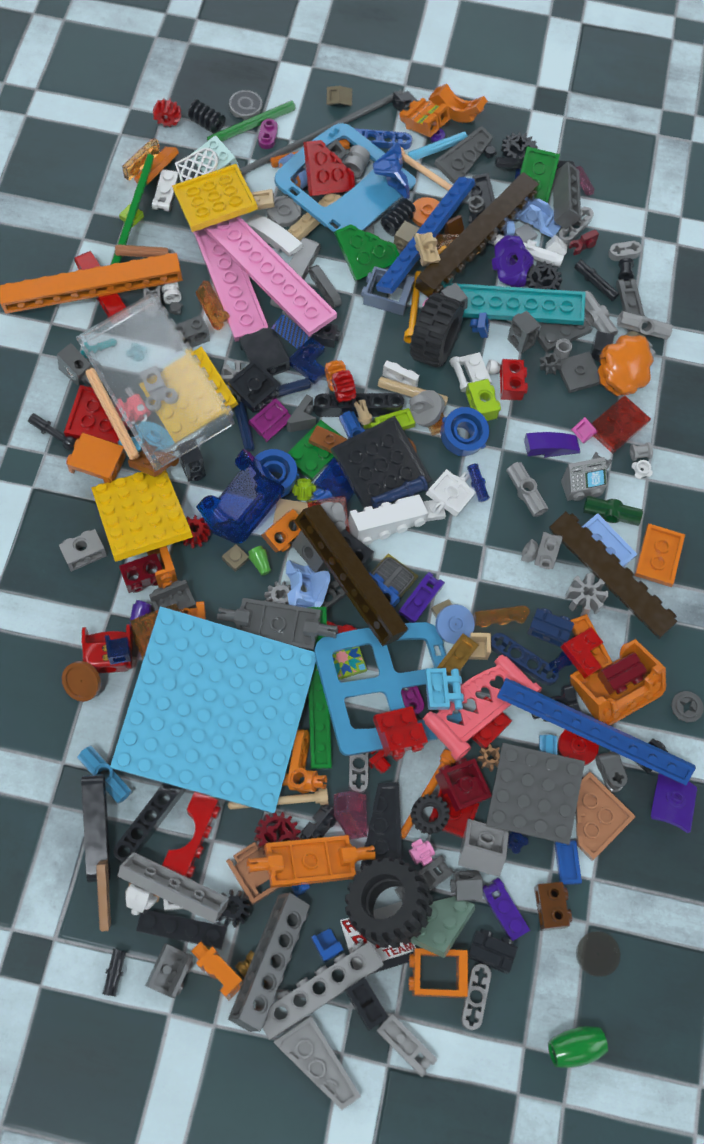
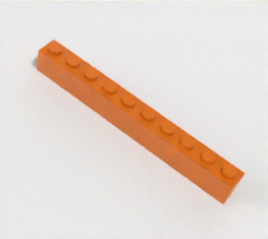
M168 253L124 263H114L86 270L0 285V304L5 314L180 282L183 281L177 253Z

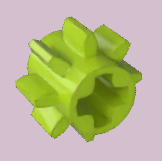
M301 478L297 480L292 493H294V496H297L298 500L307 501L311 499L313 492L316 491V486H314V483H311L310 479Z

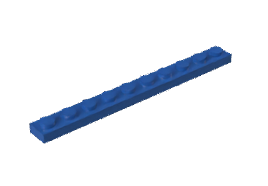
M459 177L417 233L426 234L432 232L435 238L474 187V179ZM414 236L377 283V291L393 294L419 260L420 254L416 250Z
M505 678L497 695V698L684 785H687L696 769V765L508 678Z

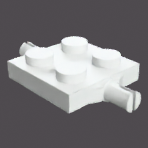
M447 469L426 493L427 496L437 502L433 507V512L439 514L444 508L455 517L460 513L476 493L466 483L470 478L469 473L463 472L458 477Z

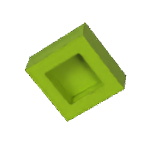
M131 204L119 214V218L124 222ZM139 209L132 227L144 217L143 212Z

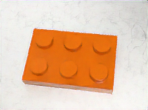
M648 523L634 576L672 587L685 534Z

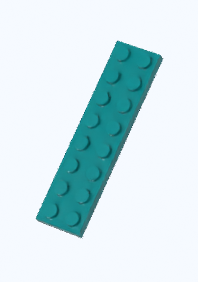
M450 283L449 285L446 284V285L444 286V288H445L446 286H451V285H453L454 283ZM457 284L468 297L467 309L464 310L463 317L479 318V313H487L488 319L512 320L516 314H521L527 310L537 322L571 325L584 324L586 292Z

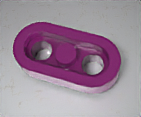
M266 119L261 123L258 144L263 149H271L275 145L278 132V124L275 120Z
M418 687L407 688L408 691L402 689L401 696L405 708L414 705V713L418 716L424 709V701Z

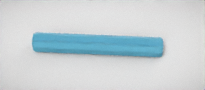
M466 132L458 133L408 152V156L418 160L453 147L468 135Z

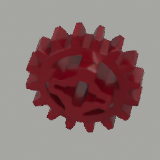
M276 812L272 813L271 817L266 814L264 820H259V827H256L254 831L258 834L255 836L254 841H260L257 848H264L266 843L300 840L297 836L301 831L295 829L298 823L290 822L292 816H289L287 819L284 818V812L280 816H277ZM277 830H278V837H279L278 841H276V840H277V837H276V831H277Z

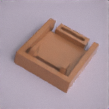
M255 842L233 855L237 862L235 866L230 858L226 860L252 906L281 888L270 887L261 894L258 893L256 888L269 880V874L267 871L251 873L247 871V868H249L246 863L247 858L266 857V855H263L264 848L259 850Z

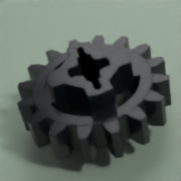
M518 132V135L512 133L511 136L507 135L506 139H503L501 147L502 156L524 158L527 146L536 149L538 146H536V141H532V136L527 137V133L521 135L520 132Z
M537 261L536 266L533 264L527 272L525 286L534 289L559 290L562 278H560L562 273L557 272L558 267L552 268V263L546 265V261L543 264Z

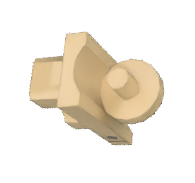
M432 232L426 234L415 233V247L419 251L421 265L429 266L431 263H439L441 259L436 247L438 242L433 237Z

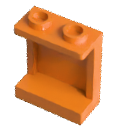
M82 433L80 438L75 441L74 450L67 457L66 464L71 473L77 470L104 480V483H111L116 479L127 455L124 447Z
M167 546L148 551L147 555L153 553L160 554L165 568L155 572L158 587L166 588L171 586L173 582L177 581V577Z

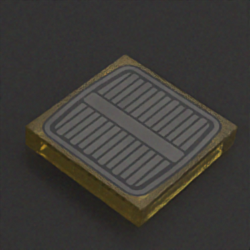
M389 553L371 572L372 575L377 573L385 580L383 584L388 588L390 586L395 588L399 592L398 596L400 599L418 579L417 574ZM385 595V597H386V598L388 599V601L390 602V601H391V597L388 596V595Z

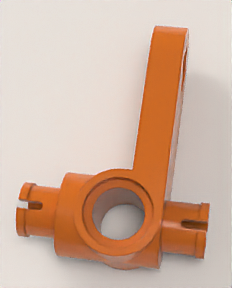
M297 730L289 773H285L282 786H288L290 790L300 793L315 792L317 788L325 789L327 786L323 784L327 783L326 775H318L317 771L305 770L310 744L308 730ZM305 777L304 781L298 784L300 778Z

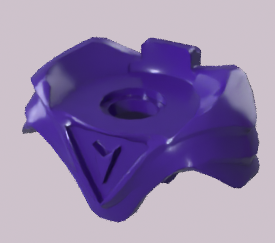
M506 235L494 247L495 258L492 259L493 270L497 271L498 279L502 283L520 288L526 284L527 272L533 265L534 258L526 249L520 236ZM514 255H516L517 258H518V261H517V262H516V260L513 258Z

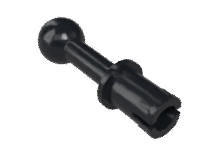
M35 413L31 414L28 419L30 424L41 430L42 434L47 432L61 441L66 450H74V444L77 440L75 437L63 435L50 426L51 421H46Z

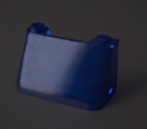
M244 449L241 450L235 459V465L240 469V472L219 498L208 495L196 506L215 535L236 544L244 542L285 491L284 486L250 452Z

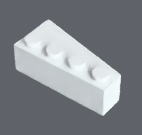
M418 494L398 499L395 504L389 502L382 503L376 509L369 506L359 513L356 510H352L349 514L348 528L355 538L367 546L377 539L383 540L391 534L403 533L410 527L422 526L427 522L428 511Z

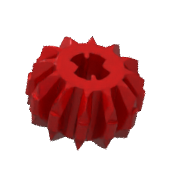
M163 98L162 101L158 100L153 107L154 120H157V124L168 125L170 128L172 125L176 126L181 119V107L177 105V102H172L171 99L166 100Z
M341 370L333 373L332 386L339 402H347L356 397V386L349 370Z
M194 515L193 519L187 516L186 520L193 537L183 540V544L185 546L191 544V548H194L195 544L201 547L202 542L207 543L208 536L211 535L209 523H205L203 517L198 520L196 515Z

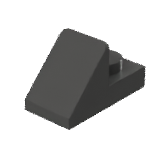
M306 394L288 419L287 431L295 432L311 429L316 425V418L310 415L314 409L313 397Z

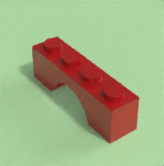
M194 792L186 809L188 815L195 822L194 836L186 846L176 850H168L162 866L189 879L192 878L196 868L193 866L196 858L200 859L204 850V846H202L205 838H209L213 828L210 826L213 818L217 819L221 810L218 799Z

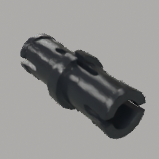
M113 948L109 968L105 971L107 977L102 994L116 997L120 976H123L124 973L122 968L127 951Z

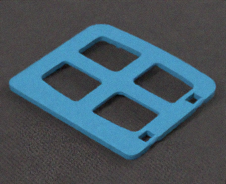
M427 622L405 623L408 630L397 641L424 640L427 644L433 667L437 668L446 656L443 640L438 635L436 627ZM370 628L338 633L336 639L331 637L321 638L314 648L315 659L340 752L345 756H352L383 750L376 728L354 729L351 726L344 699L373 693H383L386 696L390 711L405 708L401 690L403 688L426 685V669L397 673L393 668L387 645L382 646ZM371 645L379 676L340 682L332 654L345 649ZM439 646L441 656H436L434 647ZM452 685L448 686L449 693H453ZM460 712L457 714L452 713V715L446 717L448 721L459 724L462 720ZM424 720L418 721V723L422 722L428 741L439 739L424 724Z

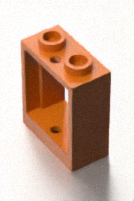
M415 948L413 954H409V967L413 968V977H409V991H413L412 996L468 997V950H449L445 956L456 957V990L420 989V956L438 955L423 948Z

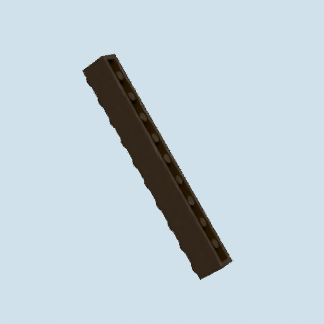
M522 172L439 255L441 259L439 263H431L417 276L415 288L428 298L432 294H440L446 284L449 285L457 273L460 274L468 262L471 263L476 254L482 252L487 243L495 239L499 230L503 231L507 226V222L509 220L513 221L518 211L525 209L529 200H534L538 194L537 188L539 183Z

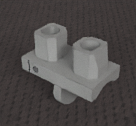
M543 532L534 565L545 569L554 568L562 536Z

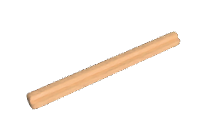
M94 368L86 370V376L129 459L134 460L138 458L139 452Z

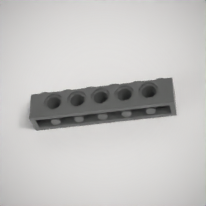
M291 893L278 895L228 1017L229 1021L249 1032L261 1031L265 1026L266 1016L275 1001V993L284 978V970L291 960V952L300 937L299 932L302 924L308 916L307 911L310 905ZM254 1000H255V1002H256V1007H255V1009H254V1006H253Z

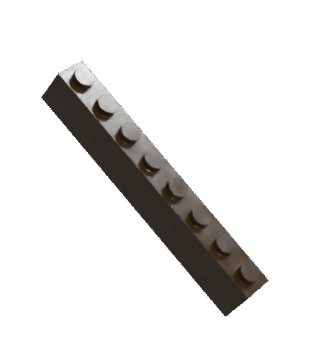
M320 504L303 509L294 521L382 646L399 640L408 630L407 626Z
M565 511L549 527L550 532L553 535L562 536L561 543L598 579H602L605 582L604 585L658 639L663 637L677 623L675 619L677 617L676 614L669 608L666 610L661 605L663 602L655 594L652 596L647 591L649 588L642 581L637 582L633 578L634 573L628 567L624 569L619 564L621 562L620 559L613 553L610 555L605 550L607 548L605 544L600 540L596 541L592 537L593 533L586 526L583 528L578 523L579 519L573 513L569 515Z

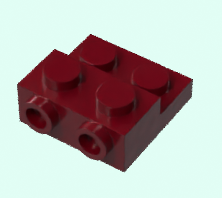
M466 758L455 762L453 767L450 764L439 768V773L435 775L443 795L448 794L455 812L492 797L475 759L469 761Z

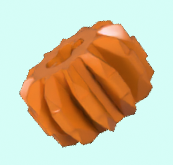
M342 360L330 361L325 365L326 381L331 391H334L332 374L337 371L346 370Z

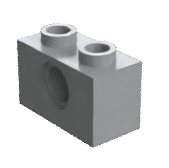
M95 529L85 531L80 536L66 539L63 543L59 544L70 571H74L107 556ZM86 547L85 550L78 551L79 548Z

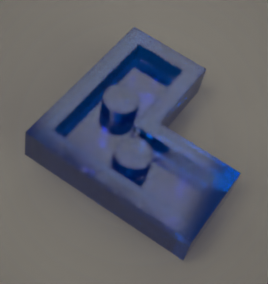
M311 337L289 358L290 366L315 384L325 375V368L315 361L325 351V347Z

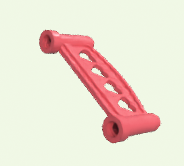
M503 654L495 660V667L473 676L460 685L461 693L464 695L462 704H466L468 699H473L477 709V713L464 709L457 710L461 713L463 725L450 722L446 718L448 715H452L455 710L453 702H450L448 710H439L438 713L430 711L423 718L424 724L452 752L451 756L456 761L463 758L471 749L467 741L512 705L497 698L500 689L492 687L490 681H495V677L500 676L503 678V681L505 678H508L538 693L542 690L537 683H533ZM483 687L488 688L492 702L477 698L475 693L481 692Z

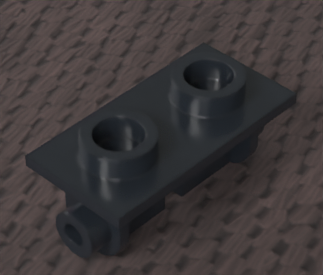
M328 805L321 806L312 817L317 822L316 825L309 821L300 832L299 838L301 840L323 838L339 818L335 809L332 806L330 808Z

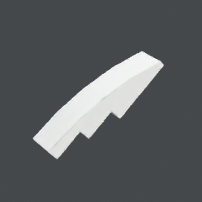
M256 213L245 221L267 244H271L277 251L281 249L289 257L302 248V243L291 233L262 215Z

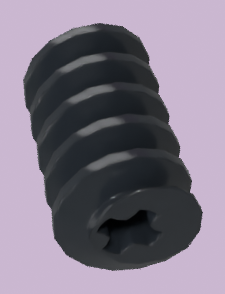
M195 99L189 107V119L212 134L219 132L225 125V115L221 116L220 112L210 109V106H205V103H200L198 99Z
M406 198L400 199L381 218L383 229L389 235L395 236L404 221L409 222L414 217L413 213L416 211L414 204Z

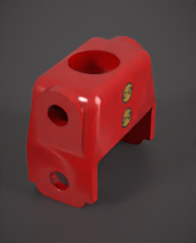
M126 625V632L108 631L89 635L86 627H82L83 661L91 664L98 673L126 672L132 669L133 634L131 625Z

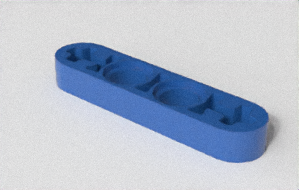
M355 129L365 138H376L370 142L378 148L390 149L396 139L404 150L409 149L412 145V136L406 132ZM385 138H390V139H392V141H391V142H386V141H384V139H385Z

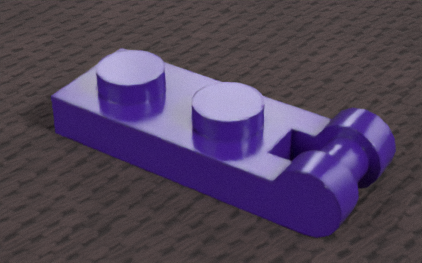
M428 572L401 607L398 614L410 622L416 623L437 593L443 588L445 582L441 579L437 580L433 577L432 573ZM427 584L433 585V589L427 586Z
M497 877L492 880V884L482 886L483 897L507 937L514 941L529 932L530 929L507 893L502 881ZM495 891H497L500 895V897L494 899L492 896V893H494Z

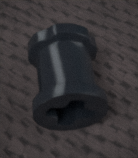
M630 258L621 259L619 261V280L628 281L633 279L634 273L632 268L634 267V260Z

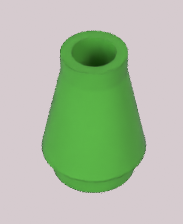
M262 546L251 549L248 552V558L260 575L269 574L271 569L266 549H263Z

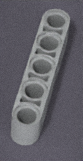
M304 237L301 240L302 248L293 255L289 266L303 280L308 275L309 268L312 267L321 246L320 243ZM271 298L270 305L280 308Z

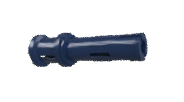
M422 475L410 482L405 481L398 488L372 497L371 502H374L372 505L376 509L382 503H391L405 496H414L415 493L420 491H428L427 481Z

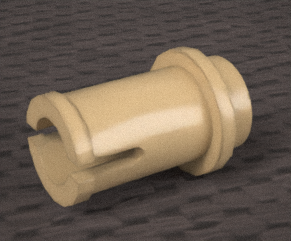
M359 400L360 404L358 402L354 403L359 416L358 421L362 425H367L372 422V414H369L366 401Z

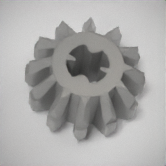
M276 581L275 587L268 586L269 592L264 594L265 598H267L265 601L289 605L287 594L291 591V584L286 587L285 581L282 582V585H279Z

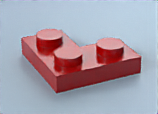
M592 627L561 646V649L584 679L602 668L591 651L601 646L604 642Z

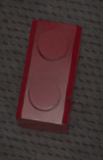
M633 652L602 669L598 673V678L610 695L615 692L619 695L628 689L627 686L633 683L635 686L641 683L647 670L643 663L640 662L637 654Z

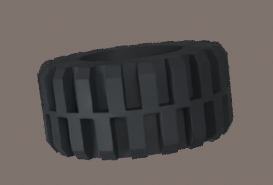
M439 293L430 295L425 301L411 337L410 354L414 360L436 368L443 366L454 348L463 320L464 306L461 301Z
M391 857L383 858L382 862L376 859L372 861V865L366 864L363 866V871L354 875V882L349 883L347 889L350 892L345 895V902L348 906L345 907L351 925L370 943L378 944L382 948H388L389 945L392 948H398L402 942L405 945L411 943V938L413 936L417 938L421 934L419 932L422 927L426 928L429 923L426 920L427 916L431 917L432 909L429 905L433 904V898L430 895L429 885L409 863H405L398 858L393 860ZM390 887H403L405 897L399 911L389 918L375 919L373 909L378 896Z

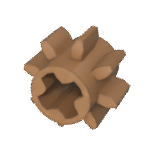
M489 744L487 750L480 749L479 752L483 756H479L477 761L482 762V769L486 767L492 772L494 766L498 767L499 747L495 749ZM492 755L494 758L489 761L487 757Z

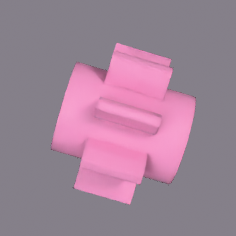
M420 838L411 844L413 849L409 850V854L416 865L421 863L424 867L433 861L432 856L435 855V852L428 840L422 842Z

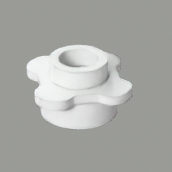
M640 460L638 463L634 462L632 464V469H634L637 479L652 476L653 472L648 461Z

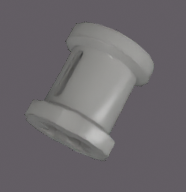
M646 442L645 445L638 446L632 444L630 446L632 461L645 457L651 459L653 457L651 443Z

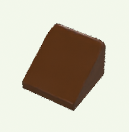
M461 215L448 220L445 225L444 233L450 241H453L464 231Z

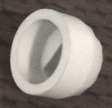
M489 359L486 367L488 374L499 373L500 363L498 361Z

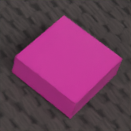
M586 417L571 429L583 444L598 432Z

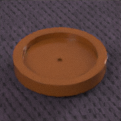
M75 661L68 665L62 674V684L66 693L77 701H89L100 691L101 679L99 673L87 662Z

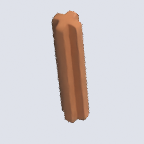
M116 245L115 254L118 256L156 257L168 254V248Z

